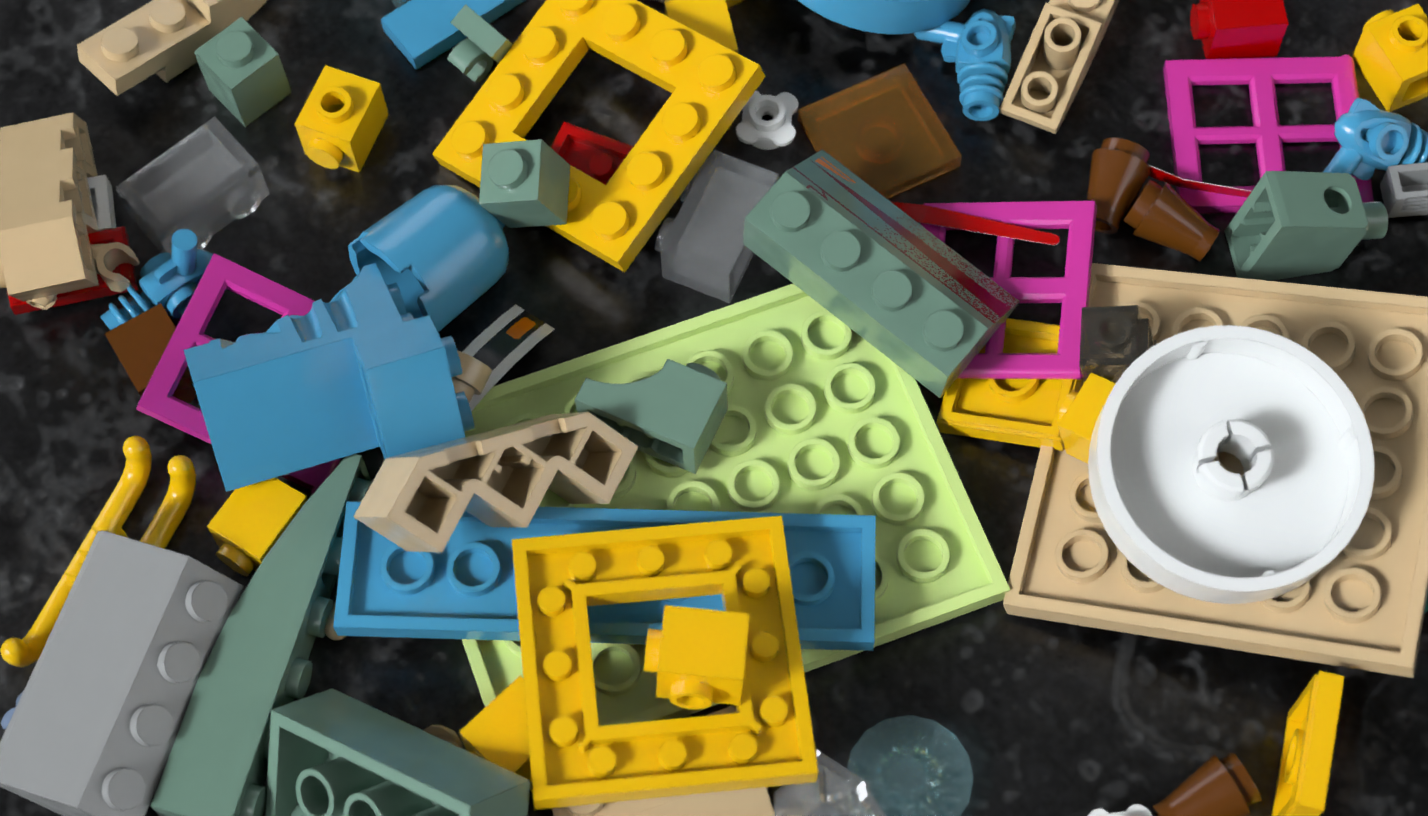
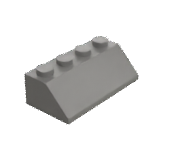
M104 530L98 531L0 741V787L62 816H145L166 767L198 678L244 586L190 556Z

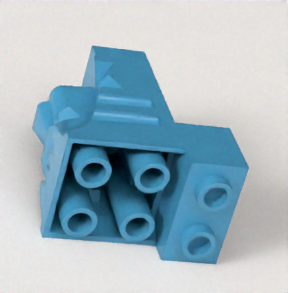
M376 263L363 266L361 272L354 277L352 282L341 289L329 303L323 302L322 299L313 302L311 310L305 316H289L288 314L276 320L264 333L242 335L237 338L236 342L218 338L209 341L207 344L184 350L226 492L380 447L384 459L464 438V432L475 429L467 397L464 391L455 393L452 377L462 374L461 362L452 336L440 338L430 315L413 319L411 312L406 313L398 284L386 285Z

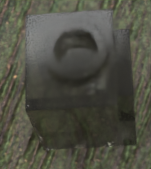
M1138 305L1082 307L1079 366L1084 382L1092 372L1116 383L1124 371L1139 356L1157 344L1156 340L1153 339L1149 318L1141 319Z

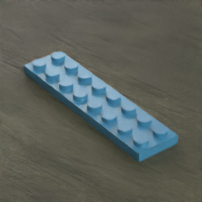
M346 502L333 625L338 636L520 641L512 539L782 516L801 649L874 650L876 516L538 507L527 528L490 527L467 511H464L443 552L438 553L404 550L353 517L361 502ZM722 594L587 606L590 642L646 644L648 629L662 630L664 605L724 611Z

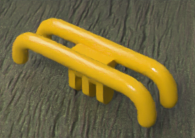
M134 435L124 441L123 453L126 457L123 474L31 629L23 639L12 637L3 642L0 649L1 656L8 664L21 668L31 665L39 659L97 532L104 530L129 538L122 529V526L147 484L152 464L150 446L141 436ZM184 455L174 456L168 462L167 468L170 475V484L167 494L140 542L165 549L191 504L196 486L194 464L191 459Z

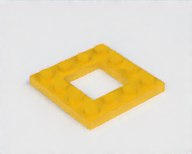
M546 0L432 155L440 165L480 188L483 144L526 141L524 139L526 134L589 49L671 92V96L606 185L570 165L567 224L546 226L619 270L626 272L764 80L765 75L759 64L637 0Z
M782 516L512 539L534 810L813 783L817 781L818 766ZM722 594L724 611L750 613L741 702L740 705H736L737 713L599 726L587 606Z

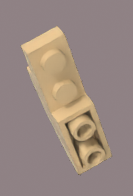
M152 0L77 44L78 58L116 96L155 73L167 83L198 62L194 54L195 50L240 17L247 21L267 0Z
M1050 0L1049 4L1045 3L1001 104L999 113L1056 134L1088 72L1119 0Z

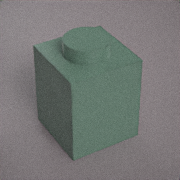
M242 17L194 51L209 90L245 127L291 93L279 54Z
M542 139L483 144L479 205L508 228L567 224L570 164Z

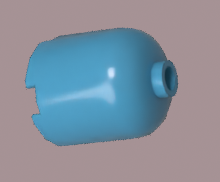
M434 185L423 190L363 231L357 239L348 245L349 258L356 276L361 272L363 266L376 263L386 285L398 284L406 313L411 312L413 319L430 315L437 332L441 331L501 278L506 272L508 265L509 249L503 231L505 224L479 205V198L457 185Z

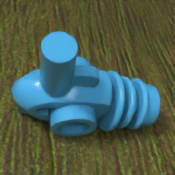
M982 9L973 13L965 24L947 21L935 28L915 32V36L919 40L941 43V53L944 61L955 62L957 82L960 84L961 92L959 101L963 105V114L969 119L976 121L991 120L999 114V107L1004 100V86L1008 82V73L1011 67L1010 42L1016 28L1014 17L998 16L994 11Z
M1356 98L1348 113L1342 114L1334 123V135L1341 148L1323 172L1349 173L1358 179L1369 180L1373 176L1375 169L1386 171L1388 166L1428 163V133L1414 122L1410 123L1406 117L1400 114L1380 110L1368 100Z
M177 230L172 236L171 254L168 252L158 254L142 267L140 271L142 279L139 280V286L143 292L138 294L130 285L127 287V291L134 299L129 302L123 295H120L118 299L124 307L119 310L114 303H110L108 305L110 309L101 315L100 318L112 330L160 303L169 317L172 315L174 318H181L213 254L206 250H197V236L192 230Z

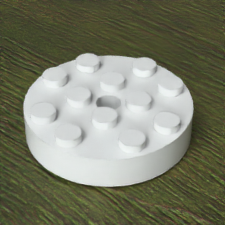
M1217 325L1196 328L1169 337L1144 352L1124 371L1114 385L1094 426L1089 447L1088 471L1092 498L1106 532L1123 555L1142 573L1160 585L1190 598L1222 604H1245L1278 597L1296 589L1318 574L1344 549L1358 530L1369 505L1374 482V454L1369 428L1355 397L1343 380L1318 356L1288 338L1269 331L1245 326ZM1227 452L1235 455L1243 465L1244 475L1241 477L1240 474L1228 472L1218 461L1212 462L1217 456L1216 453Z

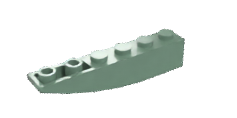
M353 454L346 456L306 501L265 556L227 618L198 678L151 807L159 816H263L267 799V787L263 785L268 774L271 709L289 704L294 701V698L302 699L308 689L312 675V661L308 660L316 637L323 638L326 635L325 626L334 605L330 596L337 576L339 577L346 502H362L373 482L362 455Z

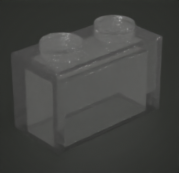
M216 117L210 119L115 187L132 220L161 253L168 252L170 254L172 236L177 230H192L197 236V250H201L209 243L214 234L235 219H241L250 215L259 206L261 200L270 194L259 164Z
M713 149L701 169L697 171L682 192L680 199L683 204L676 218L668 216L658 233L655 250L661 253L662 277L730 303L754 255V252L743 244L744 219L778 181L779 174Z

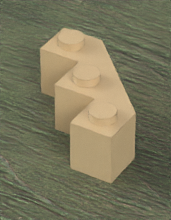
M73 112L0 128V288H7L9 296L22 301L99 285L88 233L98 232L99 230L87 179L98 175L87 124Z
M590 412L550 414L386 458L353 517L406 551L442 553L464 511H467L490 527L527 528L547 489L570 504H609L638 446Z

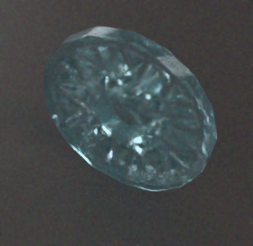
M912 715L885 719L865 731L851 750L845 777L850 803L859 816H961L968 806L973 784L969 755L955 734L934 720Z

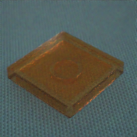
M905 63L798 109V121L816 152L823 149L886 199L960 167L962 155Z

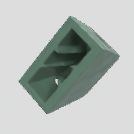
M1266 171L1224 232L1237 278L1272 281L1331 272L1339 268L1361 240L1381 239L1386 235L1388 214L1384 204L1381 202H1362L1356 180L1349 173Z

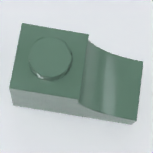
M667 359L662 370L646 379L632 383L611 384L586 378L575 398L577 412H590L638 446L637 450L696 474L728 410L727 383L721 381L720 377L706 366L697 363H688L685 366Z

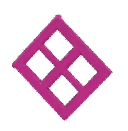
M1345 54L1341 57L1166 60L1163 70L1174 175L1183 179L1202 182L1198 144L1256 143L1261 179L1266 171H1286L1282 143L1338 142L1334 135V124L1280 125L1275 84L1331 83L1337 121L1342 114L1348 113L1355 99L1359 98L1354 59L1350 55ZM1249 84L1254 126L1196 127L1192 86ZM1354 177L1362 202H1374L1371 178L1369 180H1361ZM1236 186L1233 188L1252 191L1255 186ZM1176 187V192L1199 214L1237 213L1247 199L1246 197Z
M1095 201L924 203L923 205H930L1030 229H1069L1064 277H1011L1015 239L1001 236L997 237L993 277H989L1019 300V303H1062L1057 353H1003L1005 320L986 343L985 353H978L958 378L1082 379V377H1085L1088 374V368L1083 365L1097 212ZM921 223V226L943 243H945L946 230H960Z
M215 253L136 410L210 444L211 440L201 409L174 397L173 394L188 366L184 350L215 340L204 334L225 289L282 315V317L288 314L289 316H305L311 310L312 303L315 302ZM342 458L285 474L281 477L311 490L313 495L339 465Z

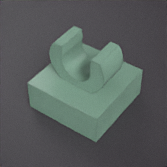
M465 4L450 23L468 38L461 41L452 50L448 60L478 84L489 73L494 60L499 64L513 44Z

